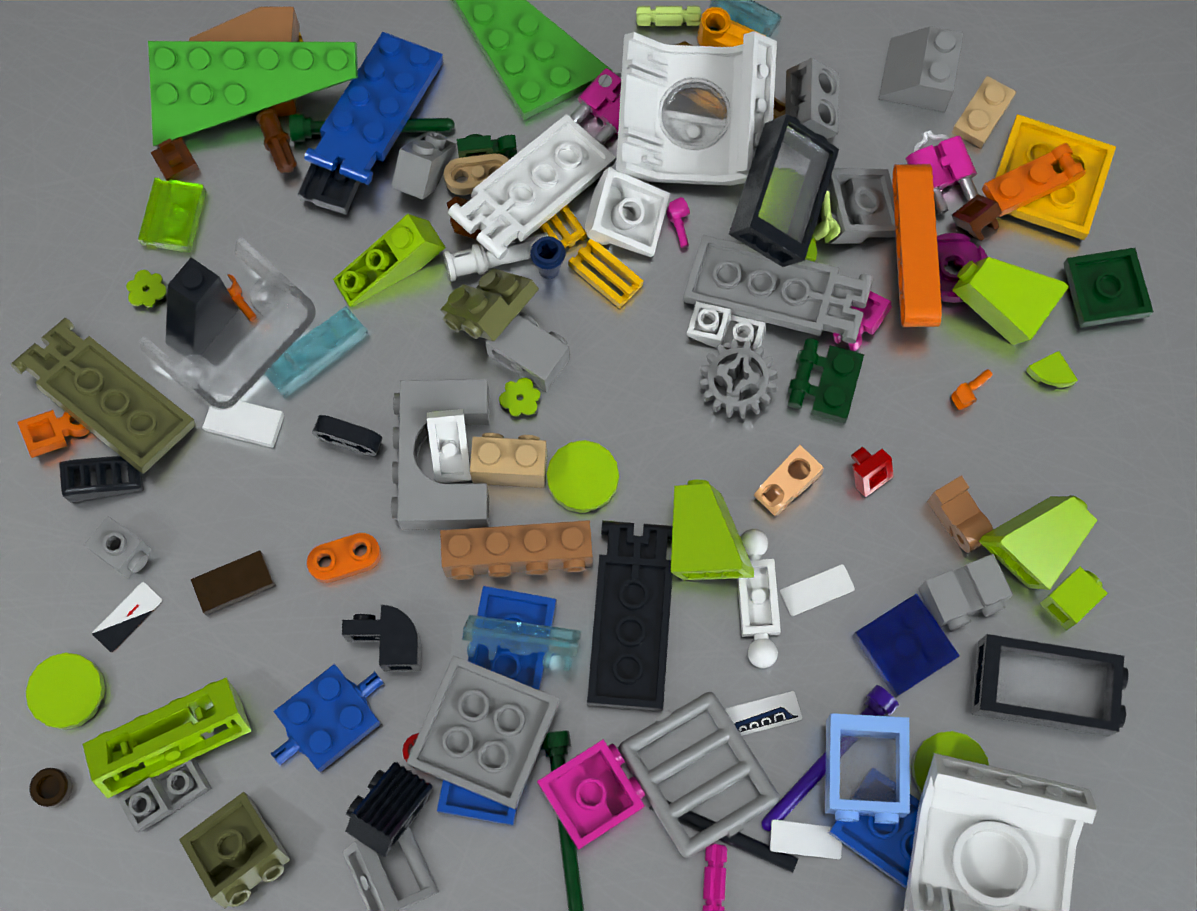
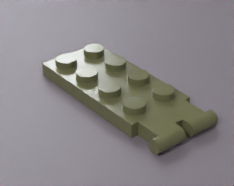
M67 318L62 319L41 337V340L47 347L43 349L34 343L11 363L12 368L19 374L26 370L35 377L38 390L144 474L195 427L194 419L90 336L85 340L81 339L72 331L75 328L72 322Z

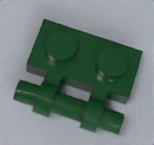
M808 338L805 340L803 350L798 351L796 363L798 364L795 379L790 380L788 392L790 393L788 406L801 409L804 398L814 401L811 411L812 415L846 423L864 354L830 345L827 356L822 357L817 354L819 342ZM812 370L822 372L818 386L809 383Z

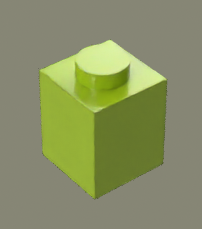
M1080 566L1039 604L1067 631L1077 624L1108 593L1102 588L1101 580L1094 573L1088 570L1085 571Z

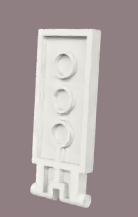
M566 114L473 188L472 199L462 207L458 203L453 204L448 210V215L470 234L480 229L481 232L476 240L498 260H501L509 251L506 248L507 245L516 238L521 242L528 238L602 176L608 167H612L616 157Z

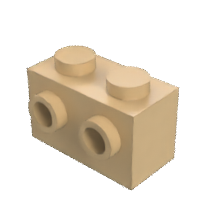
M484 433L482 437L473 436L470 475L473 484L487 483V485L545 488L548 455L546 441L540 440L539 437L534 435H521L518 439L504 438L503 435L498 433Z

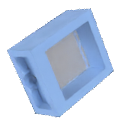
M834 713L829 715L826 720L825 813L835 814V820L845 822L859 821V815L875 816V822L882 824L899 823V818H904L910 813L908 717Z

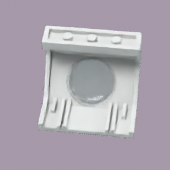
M753 31L744 34L743 44L733 47L684 46L663 44L636 32L625 34L616 171L645 182L727 186L745 183L764 124L773 120L777 41Z

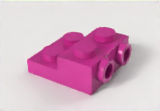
M604 739L537 781V784L578 850L645 807L641 801L645 797V793L634 776L629 779L620 767L625 763L622 755L613 743L607 746Z

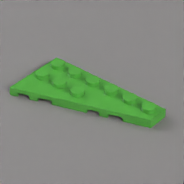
M452 0L524 120L583 92L605 68L611 70L527 0Z
M148 41L153 146H158V144L170 138L175 140L180 137H186L207 128L221 125L358 78L357 43Z

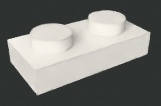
M464 410L427 412V426L435 482L471 481Z

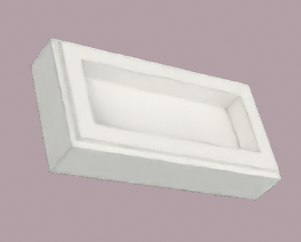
M214 395L203 424V429L206 432L274 448L285 415L282 411Z

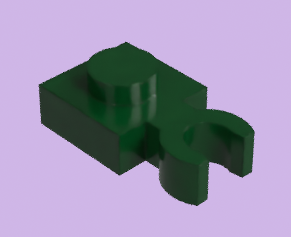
M471 134L465 138L456 139L459 158L501 154L510 160L517 154L515 135H504L498 139L491 140V135Z

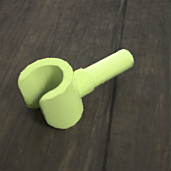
M826 191L822 204V222L815 226L813 233L814 238L818 241L824 237L825 243L837 237L841 231L838 222L832 218L829 191Z

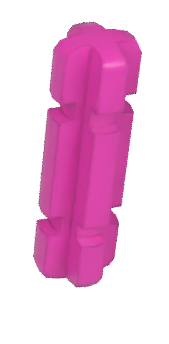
M711 844L706 847L705 861H708V866H705L703 899H706V905H703V911H724L725 907L722 906V901L725 900L726 868H723V865L727 862V847L721 844Z

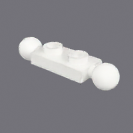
M749 529L740 538L754 568V578H737L742 637L754 636V641L748 648L750 662L758 668H768L776 662L778 657L777 647L769 640V635H779L781 632L774 559H762V555L768 549L767 536L761 530Z

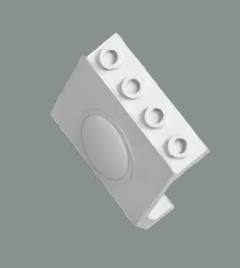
M934 753L918 806L904 911H1069L1077 842L1084 822L1093 824L1097 812L1091 790Z

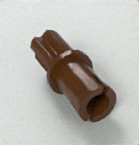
M266 109L261 111L257 115L256 120L265 138L263 142L265 149L271 152L280 173L293 172L297 162L289 145L291 140L289 134L283 131L275 110Z

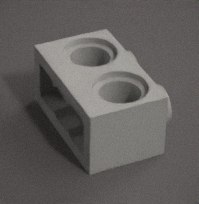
M813 58L787 69L785 114L796 117L800 120L801 124L813 132L823 135L826 139L837 135L839 123V73Z

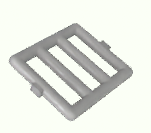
M706 692L672 713L669 709L656 716L655 723L619 744L618 750L625 763L640 784L645 796L683 857L689 858L726 835L728 838H731L744 829L742 827L743 824L779 802L780 796L713 692ZM708 710L719 730L648 771L637 751ZM728 742L740 762L673 803L668 804L657 784ZM749 775L761 795L692 838H689L678 817Z

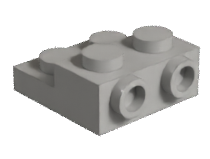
M833 168L827 191L830 192L832 218L838 222L841 231L837 237L831 240V244L862 243L868 237H896L893 186L889 170Z

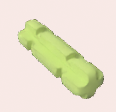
M638 6L636 10L638 26H650V23H655V26H682V23L685 22L687 26H698L701 21V8L699 6H687V9H682V6H655V9H651V6Z

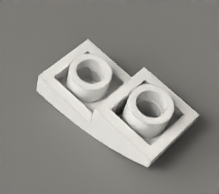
M696 302L687 330V336L715 348H718V345L721 344L726 350L731 349L732 340H736L740 348H743L748 340L751 343V350L755 351L762 344L766 323L731 315V309Z

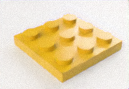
M1017 114L995 178L1051 152L1064 143L1070 146L1073 151L1072 158L1076 163H1081L1086 173L1077 181L1007 215L1085 240L1091 228L1116 146ZM1060 164L1053 166L1057 174L1063 172Z

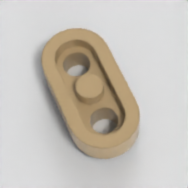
M501 154L456 158L450 161L444 169L446 187L457 195L472 194L473 188L509 159ZM459 177L468 178L467 181L463 183H459L456 181Z

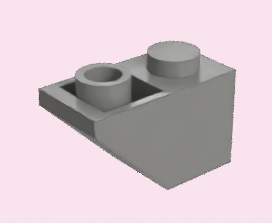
M425 132L402 147L399 151L391 188L423 200L436 190L444 169L455 151L456 144L446 140V136L443 134Z

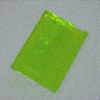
M155 177L138 237L140 244L144 246L150 244L155 245L157 248L191 252L206 194L204 185L169 180V182L161 181L160 178Z

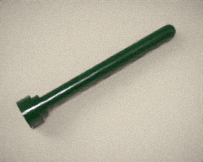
M290 114L289 129L291 141H306L307 138H313V134H321L320 129L326 120L312 121V117H305V114ZM414 118L407 121L401 133L449 132L454 129L455 123L451 118Z
M569 731L548 732L545 736L541 751H545V757L550 758L551 772L566 763L565 755H568V747H571ZM557 816L568 911H584L576 846Z

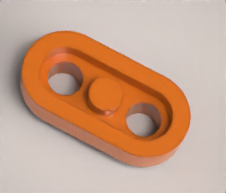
M356 533L316 546L308 555L307 568L317 581L332 583L372 570L380 561L381 548L377 540L370 534ZM358 546H366L367 552L364 555H355V549ZM325 556L331 557L329 566H319L321 558Z

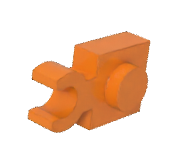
M53 410L17 422L31 458L67 446L64 438L66 436L82 437L90 431L82 424H72L75 419L67 412H64L62 417L56 418Z

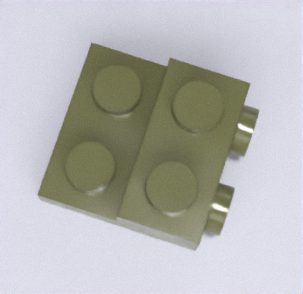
M493 268L481 277L476 288L462 284L459 288L455 289L440 310L445 315L443 321L455 332L462 330L475 339L482 337L494 342L539 288L532 279Z
M242 792L179 839L209 895L224 909L228 906L237 907L245 903L250 898V890L261 881L271 882L277 879L284 871L283 865L290 861L275 833L267 826L253 801L245 792Z

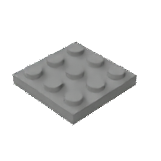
M453 655L406 764L515 810L560 699Z

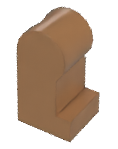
M961 475L934 491L927 503L960 548L966 553H970L982 546L979 540L983 535L992 531L993 527L967 491L969 486Z

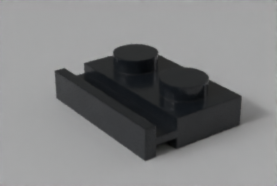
M311 163L298 196L301 201H311L317 206L347 215L360 182L339 173L341 164H338L336 169L331 171Z

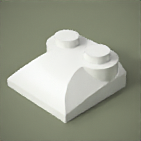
M608 167L603 172L593 193L585 222L587 236L601 245L611 243L649 257L654 256L670 193Z

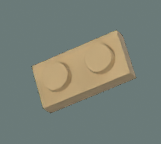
M986 76L955 124L952 133L956 136H961L963 140L982 149L1012 102L1016 91Z

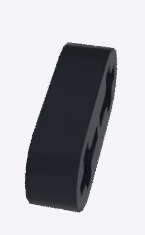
M326 415L318 416L312 431L314 436L325 442L370 456H376L383 439L380 434L373 430Z

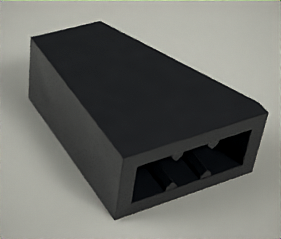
M192 257L168 284L165 342L172 349L195 364L238 312V308L220 276Z

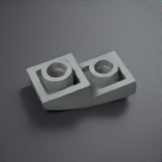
M193 758L161 773L157 777L147 778L119 797L118 801L135 832H140L176 812L212 788Z

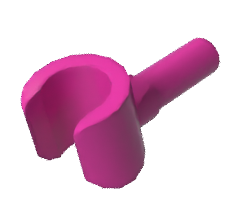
M679 197L669 203L666 214L668 219L674 223L680 247L687 248L689 244L681 218L689 215L690 210L685 199Z

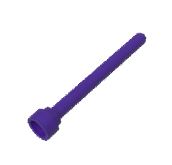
M876 685L866 695L868 699L864 703L866 708L859 715L890 716L899 707V703L883 687ZM840 736V758L860 737ZM826 751L762 819L761 825L765 831L771 832L772 821H783L826 774Z

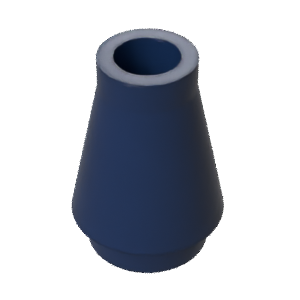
M550 236L538 239L531 247L530 256L540 275L545 279H553L559 274L566 255L564 245L558 239Z

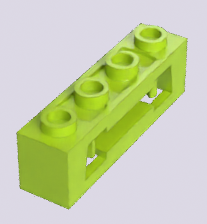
M225 677L219 681L211 682L204 688L187 696L174 699L169 704L148 714L140 715L120 727L103 732L82 745L91 781L107 798H110L140 784L149 777H155L251 732V728L239 694L228 678ZM226 724L228 729L207 739L201 735L205 732L212 733L214 728ZM141 762H144L145 768L123 777L124 770L130 767L137 768Z

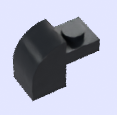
M381 605L380 620H376V616L372 614L353 615V620H342V636L347 642H380L379 666L383 671H421L422 643L420 635L411 619L400 609L389 605Z

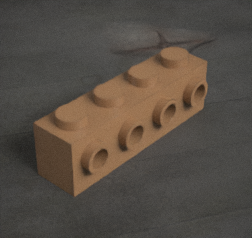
M590 520L440 530L442 569L446 577H451L455 580L471 579L474 575L489 574L490 577H506L513 572L540 575L548 573V570L563 569L565 572L584 571L586 567H593Z

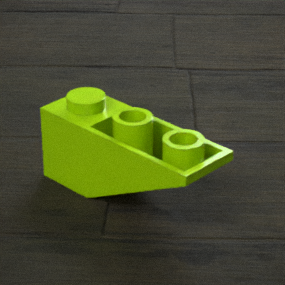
M407 214L334 277L333 280L348 305L354 307L419 271L446 247L429 220Z

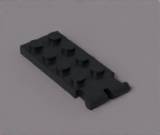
M602 520L601 535H608L607 555L599 554L587 705L663 711L673 575L671 573V560H666L667 540H672L673 526L644 524L643 536H635L634 523Z

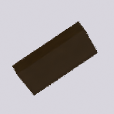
M261 550L191 579L201 609L205 615L275 586Z

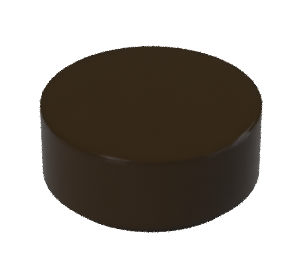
M56 768L42 769L31 780L29 788L31 798L40 806L48 808L61 806L71 795V778L66 772Z

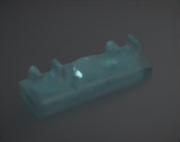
M345 306L291 345L289 349L261 370L285 399L369 336V333L350 309Z
M469 615L463 628L462 640L470 641L467 647L469 657H474L476 646L483 644L489 649L488 660H493L499 645L500 648H507L510 652L518 655H528L532 652L538 653L539 651L545 652L543 657L544 668H549L552 656L559 655L565 661L564 671H569L573 656L577 657L581 631Z

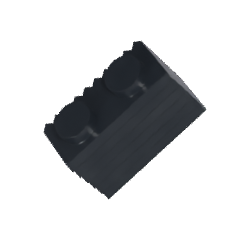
M394 762L386 772L381 769L378 770L367 787L370 791L367 796L363 798L358 795L346 812V816L350 819L345 832L383 857L387 856L405 830L408 829L409 825L424 808L432 790L431 783H426L424 778H419L417 774H413L411 770H406L405 766H400L398 762Z

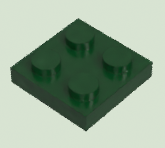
M1136 248L1069 257L1063 263L1080 328L1146 318L1154 312Z

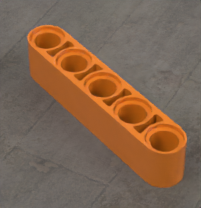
M895 164L892 182L901 324L903 328L939 327L941 324L942 305L931 164Z

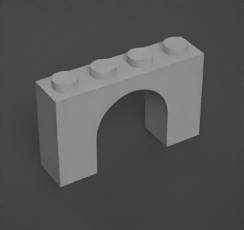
M487 379L400 380V393H394L393 397L394 414H399V427H393L394 449H399L398 462L392 463L393 484H398V497H392L391 515L392 519H397L401 530L489 527V490L487 483L443 484L435 482L421 472L417 462L419 449L424 440L429 436L427 412L463 409L465 425H489L490 391Z

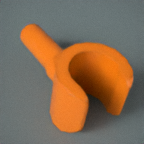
M228 274L227 276L232 282V286L227 289L230 296L248 320L253 321L257 315L244 301L241 295L242 289L235 277Z
M986 369L973 381L962 383L952 393L951 398L958 410L965 409L977 401L973 391L993 376L989 369Z

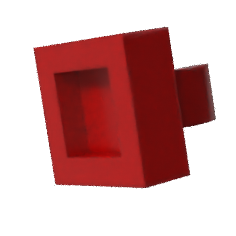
M861 447L851 454L852 459L856 461L852 465L856 489L864 497H867L894 477L892 457L885 450L880 449L871 456L864 447Z

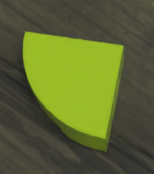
M1060 351L1029 365L1026 369L1027 373L1034 380L1057 386V388L1069 387L1078 381Z

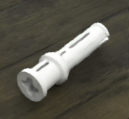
M547 232L530 236L523 242L519 239L513 240L506 246L509 251L501 260H498L481 244L478 245V243L472 244L471 249L458 252L443 251L450 282L456 281V278L476 272L479 275H483L485 272H488V268L531 258L530 250L532 245L538 239L548 236Z

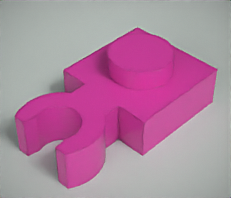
M872 291L869 293L865 308L851 306L852 309L860 310L864 314L856 343H849L850 350L854 352L862 344V333L866 331L874 335L892 308L890 300ZM834 333L835 343L839 344L842 341L843 335Z

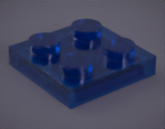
M917 593L853 634L895 698L960 656Z

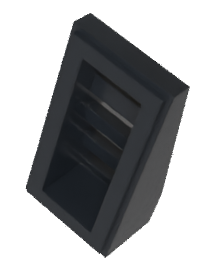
M121 456L59 462L62 495L70 503L143 491L141 472ZM127 466L129 482L122 483L121 467ZM107 469H112L113 484H107ZM90 472H96L97 485H91ZM78 474H80L81 486L77 487L76 479Z

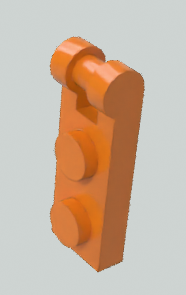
M1064 143L1051 152L984 183L982 191L988 199L998 203L1002 211L999 217H1002L1077 181L1085 175L1086 171L1081 163L1074 161L1071 156L1073 154L1072 149L1067 143ZM1060 164L1063 172L1059 174L1053 169V166Z

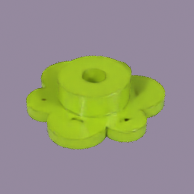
M147 270L138 271L134 276V280H130L126 285L127 290L130 292L128 295L129 302L133 306L144 304L146 307H153L156 304V300L163 299L167 294V288L162 284V276L158 273L151 275Z
M520 378L516 383L509 381L505 384V392L499 397V403L503 408L509 409V413L514 417L521 415V413L528 416L533 415L537 410L536 401L540 399V391L533 388V383L529 378Z

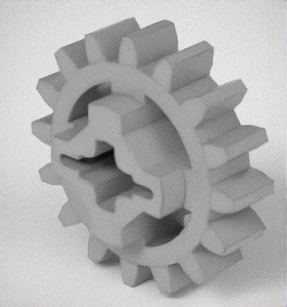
M736 340L731 341V349L728 350L719 344V355L715 356L708 353L707 361L710 366L705 365L700 368L701 374L707 377L699 380L700 388L709 389L703 394L705 401L715 400L713 404L715 412L721 410L722 407L726 408V416L728 418H731L734 411H739L741 418L745 419L746 410L751 409L756 415L759 414L760 402L765 405L771 403V398L767 392L776 393L777 385L771 382L778 378L777 370L769 369L773 365V358L766 357L763 359L764 348L760 346L755 351H752L751 343L748 340L743 348L738 347ZM736 359V360H734V361L728 363L727 365L724 364L725 362H727V361H729V360ZM751 362L758 366L762 376H760V373L753 372L750 367ZM743 368L744 379L740 380L734 391L733 379L738 377ZM714 382L725 387L726 397L717 390ZM749 394H754L752 397L748 399L741 400L743 397Z

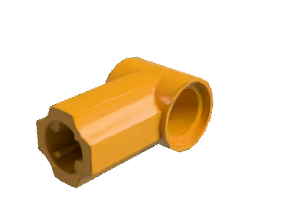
M711 7L702 14L697 40L700 46L733 47L743 44L744 34L755 30L731 20L730 15L724 9ZM709 27L717 28L719 31H713Z

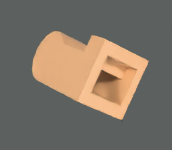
M799 445L758 488L754 497L774 516H777L795 497H798L822 475L824 467Z

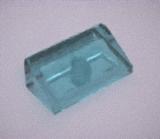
M711 0L709 8L719 7L724 9L730 15L731 20L769 38L782 19L780 14L753 0Z

